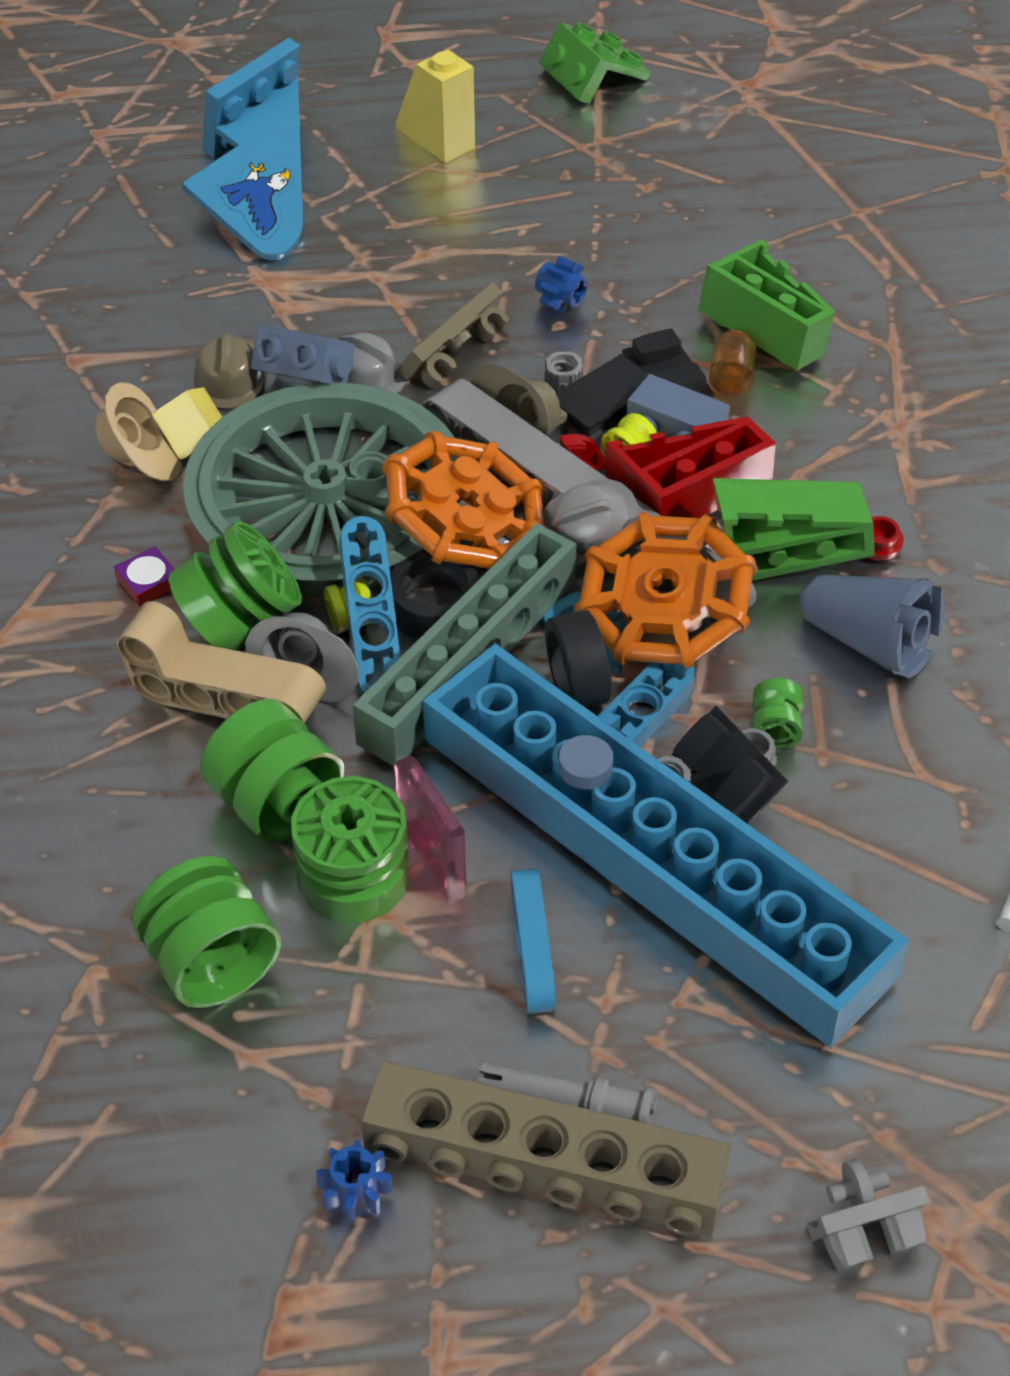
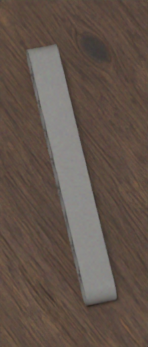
M457 379L422 404L424 408L433 413L446 425L454 438L489 444L490 441L499 444L498 450L531 479H539L545 489L542 495L543 510L551 500L576 485L594 480L608 479L465 379ZM492 468L489 469V471H490L492 474H494V475L497 476L499 479H501V480L504 481L506 484H508V483H507L501 476H499ZM635 498L638 503L639 513L647 511L649 516H661ZM656 535L657 538H661V539H679V540H686V539H687V537L657 536V535ZM643 539L619 556L624 557L629 553L631 558L641 551L640 545L644 543ZM705 546L700 550V554L706 561L708 558L713 563L721 560L720 556ZM663 579L661 586H653L652 589L664 594L673 591L676 587H673L671 579ZM732 580L717 582L715 598L726 602L729 601ZM752 583L748 608L757 599L756 590ZM708 615L703 619L702 625L708 628L717 620Z

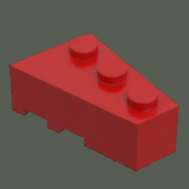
M748 416L692 426L691 434L666 438L664 432L649 434V441L623 446L621 440L606 442L605 477L621 482L633 493L635 498L661 516L701 518L703 515H708L717 510L713 478L772 480L777 443Z

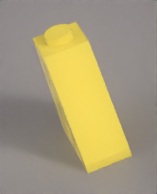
M449 49L438 52L434 56L416 64L396 119V129L444 164L475 149L474 67Z

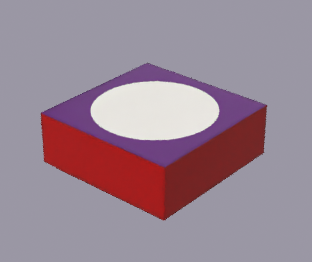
M156 546L113 566L116 579L138 606L171 591L168 579L174 567Z

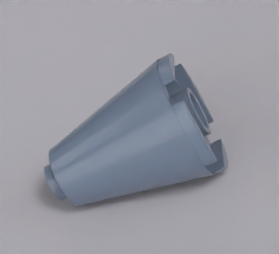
M819 575L812 582H808L804 586L800 596V608L803 610V615L807 622L893 674L911 678L922 670L933 651L927 650L925 647L930 634L940 635L943 625L945 600L942 588L934 586L936 582L923 578Z

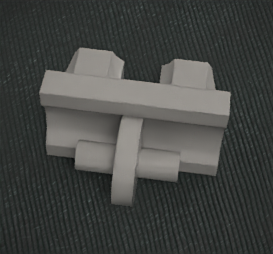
M853 1159L842 1164L843 1181L829 1185L826 1188L828 1198L832 1204L849 1199L853 1207L820 1216L818 1220L806 1224L812 1242L823 1239L837 1270H841L874 1259L863 1226L880 1221L891 1254L926 1243L924 1222L919 1208L930 1202L924 1185L875 1200V1191L890 1187L887 1172L882 1169L868 1174L863 1164L858 1159Z

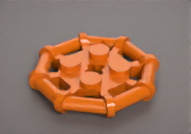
M440 431L427 432L422 441L404 452L391 454L386 458L382 466L383 473L387 477L388 506L384 512L390 524L399 525L433 556L432 562L440 565L444 561L490 569L536 523L546 527L542 504V495L545 489L539 479H531L498 450L499 444L490 441L489 444L445 437ZM450 457H455L457 459L456 461H451ZM427 459L432 467L426 473H422L414 468ZM492 468L512 487L507 488L489 472V469ZM407 489L414 491L416 498L419 497V501L411 502L407 498ZM462 500L469 503L470 505H464L462 507L457 503V501ZM524 505L525 521L514 517V507ZM503 536L512 539L505 545L497 542ZM461 539L474 541L472 546L459 544Z
M646 511L639 513L637 520L599 546H590L584 554V559L587 563L580 601L574 606V611H590L601 631L604 644L613 653L614 661L622 665H626L629 661L683 665L684 669L695 667L694 662L727 638L736 632L743 633L750 624L747 611L752 576L757 572L758 567L754 557L745 555L716 525V518L707 514L701 518L649 516ZM656 535H657V536L687 537V539H686V540H679V539H661V538H657ZM643 539L644 543L640 545L641 551L631 558L629 553L624 557L619 556ZM708 544L720 556L721 560L713 563L708 558L706 561L700 554V550ZM608 572L616 574L613 591L601 592L604 574ZM663 579H671L673 587H676L673 591L664 594L652 589L653 586H661ZM732 580L728 602L715 598L718 581ZM617 609L621 612L627 623L623 633L618 630L605 614ZM709 615L717 620L714 624L689 640L688 632L697 630L702 625L703 619ZM644 633L674 635L675 644L640 642Z

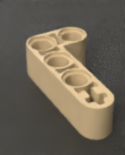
M148 601L141 606L116 642L117 649L133 686L143 697L157 704L228 719L236 711L250 703L263 699H275L282 702L305 724L326 690V683L323 678L309 666L189 641L178 615L166 605L156 601Z

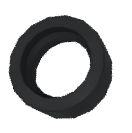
M426 550L419 551L408 559L396 564L390 572L397 627L406 635L420 639L480 579L474 566L444 561L439 565L431 561L433 556ZM429 583L446 584L455 587L462 593L461 597L452 603L439 607L422 606L410 601L406 597L416 587Z
M581 610L548 618L545 625V642L550 671L555 686L585 708L608 703L612 691L610 665L601 631L590 611Z

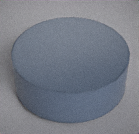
M581 735L573 737L563 744L559 752V772L566 783L579 789H594L602 786L610 779L613 771V751L604 740L591 735Z

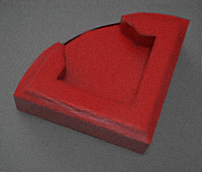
M580 434L560 436V446L596 471L605 469L606 458L593 439Z

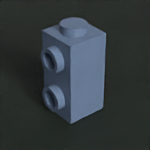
M258 324L250 369L316 383H348L349 374L353 367L355 344L328 336Z
M652 374L645 378L627 402V415L630 413L642 415L652 423L657 433L664 432L666 438L691 434L692 426L729 420V404Z

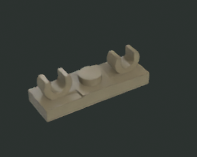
M492 281L414 348L396 371L407 382L420 370L422 381L429 388L434 389L443 379L434 367L440 369L445 376H449L457 365L452 357L443 352L447 349L453 354L457 352L472 337L467 331L471 326L474 325L476 335L482 341L487 342L496 333L488 321L493 323L499 331L509 321L508 315L502 309L492 306L503 292Z

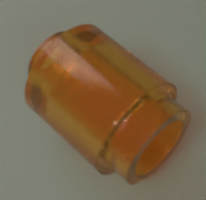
M739 330L726 331L713 344L709 381L711 386L722 394L740 395L748 391L753 384L756 347L748 334Z

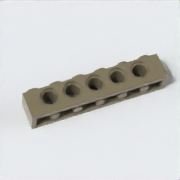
M385 1060L382 1061L361 1120L364 1149L373 1154L382 1150L387 1162L401 1163L406 1160L429 1166L436 1173L447 1177L466 1175L487 1180L489 1184L503 1191L515 1192L523 1189L546 1195L551 1201L564 1206L583 1204L604 1209L609 1215L620 1220L634 1221L640 1218L664 1224L669 1230L686 1236H693L698 1233L713 1236L731 1151V1143ZM425 1120H435L441 1123L429 1129L417 1126L418 1123ZM480 1134H492L498 1137V1139L489 1143L478 1142L474 1138ZM545 1147L554 1150L556 1154L549 1157H539L531 1152L537 1148ZM602 1161L612 1164L615 1168L610 1171L601 1172L594 1170L589 1165ZM654 1176H665L674 1183L669 1186H658L648 1179Z

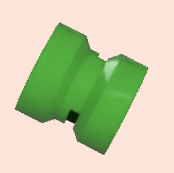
M786 678L766 679L758 683L754 688L752 707L755 714L752 716L751 728L767 732L773 738L776 750L793 747L802 739L803 720L800 715L804 705V692L796 682Z

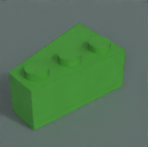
M763 239L707 265L699 311L714 319L717 324L727 327L745 338L751 345L759 347L779 359L785 366L792 367L795 370H799L824 356L835 311L806 282L798 284L789 275L791 267L784 260L777 263L768 254L769 245Z
M713 478L720 529L745 555L754 557L758 569L752 576V581L875 556L873 522L860 482Z

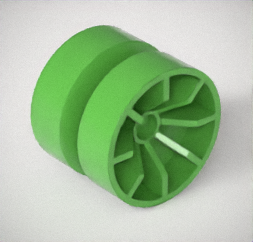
M263 699L250 703L236 711L214 732L203 751L200 761V774L203 781L228 806L234 808L237 816L261 840L276 843L292 838L291 817L298 801L314 786L332 778L344 777V765L342 760L319 737L309 733L307 726L282 702L275 699Z

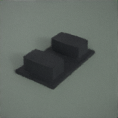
M672 328L634 338L632 347L622 349V353L627 359L648 374L715 398V393L706 382L705 374L697 363L691 361L681 346V340Z
M622 354L618 355L556 393L560 408L567 413L566 421L587 436L595 434L606 427L608 418L627 407L628 399L649 374Z
M716 705L688 730L671 754L673 757L682 760L691 770V777L713 800L748 825L789 782Z

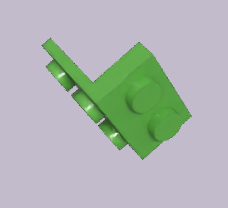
M559 22L539 61V64L576 99L589 104L607 70L643 80H648L651 74L642 65L644 59L640 55L621 46L623 43L621 38L605 30L602 34H597L592 28L580 22H577L575 26Z

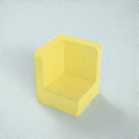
M204 387L186 390L152 413L153 418L179 459H186L191 456L203 435L222 418Z

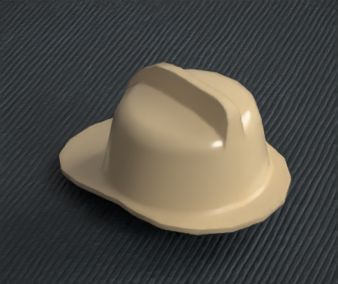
M118 382L111 386L105 395L104 408L98 413L95 421L97 441L103 451L109 457L124 465L136 466L148 477L158 481H171L179 476L182 469V459L177 457L153 418L152 413L157 410L150 398L140 388L131 383Z

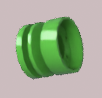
M235 521L225 529L224 536H216L210 541L208 547L210 556L203 552L194 553L173 569L168 579L171 592L180 609L204 639L213 646L240 651L245 647L250 630L258 622L274 616L282 617L283 612H292L302 602L299 585L282 557L265 537L243 521Z
M359 776L332 778L309 790L298 801L291 817L292 840L299 889L307 904L325 918L344 923L370 921L390 912L404 897L410 882L405 807L393 790L379 781Z
M203 856L189 859L166 870L147 886L136 901L131 916L136 935L145 944L150 957L158 962L160 972L177 1000L187 1007H211L225 1003L246 992L261 980L276 962L282 946L280 933L262 906L253 900L251 890L241 880V875L236 868L222 857Z

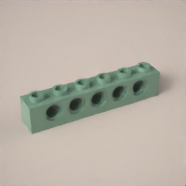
M536 523L352 705L356 744L397 768L425 739L423 700L495 643L509 653L554 604L575 585L577 543Z

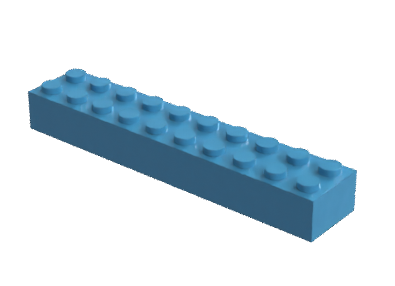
M496 643L423 700L425 740L829 1048H832L901 977L909 939ZM581 735L595 736L604 740L613 751V771L610 779L602 786L594 789H579L569 785L561 777L559 772V752L563 744L573 737Z

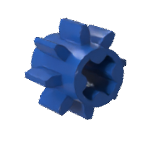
M558 256L556 264L546 262L540 268L535 280L536 291L542 293L539 302L562 313H565L567 305L577 307L583 301L588 289V279L581 275L584 266L562 256Z
M355 1140L352 1146L345 1147L339 1151L330 1148L328 1150L330 1169L316 1170L317 1186L322 1190H326L322 1196L326 1212L338 1207L340 1211L347 1214L348 1221L351 1223L354 1222L356 1216L366 1214L369 1211L376 1215L381 1213L379 1193L387 1194L393 1191L392 1175L383 1172L386 1167L384 1152L381 1150L371 1154L368 1150L362 1148L360 1140ZM352 1179H357V1183H352Z

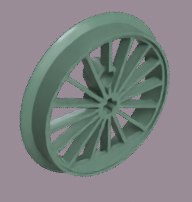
M336 382L332 384L313 383L280 389L259 396L235 408L217 421L203 435L195 446L185 469L183 496L186 510L194 527L208 544L214 537L224 536L225 529L235 521L265 517L250 525L263 537H267L287 527L271 545L291 570L299 585L302 596L324 597V587L336 585L340 588L344 587L339 551L341 531L337 518L345 525L347 521L354 517H371L378 521L385 532L395 535L386 540L390 572L396 564L408 559L419 551L425 550L399 525L390 524L384 512L388 506L387 477L383 473L382 466L388 456L380 453L379 450L389 440H395L405 447L392 454H400L422 441L425 434L432 431H440L445 437L454 438L446 425L429 410L409 398L385 389L361 384ZM341 427L331 460L320 459L313 428ZM352 429L374 432L352 458L342 462ZM304 431L313 462L306 466L279 438L280 436ZM266 444L291 471L249 453L257 447ZM450 457L451 461H456L457 459L455 457ZM428 459L424 461V464L427 466L428 469L420 471L422 473H426L427 471L432 469ZM239 467L269 481L233 478V468ZM407 495L411 502L419 501V497ZM235 496L258 499L236 503ZM328 519L338 555L315 556L325 520ZM312 524L304 555L286 553ZM357 532L355 537L366 547V549L360 550V564L368 562L367 552L369 543L373 540H367L364 532ZM363 576L369 589L381 586L377 579Z

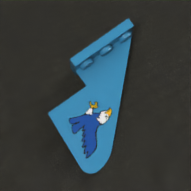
M290 37L206 91L202 151L213 159L227 150L231 151L182 183V190L251 251L266 260H280L289 255L299 243L303 229L298 91L301 45Z

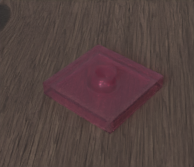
M410 755L394 762L397 796L405 807L407 840L448 903L466 896L467 891L465 831L416 758Z

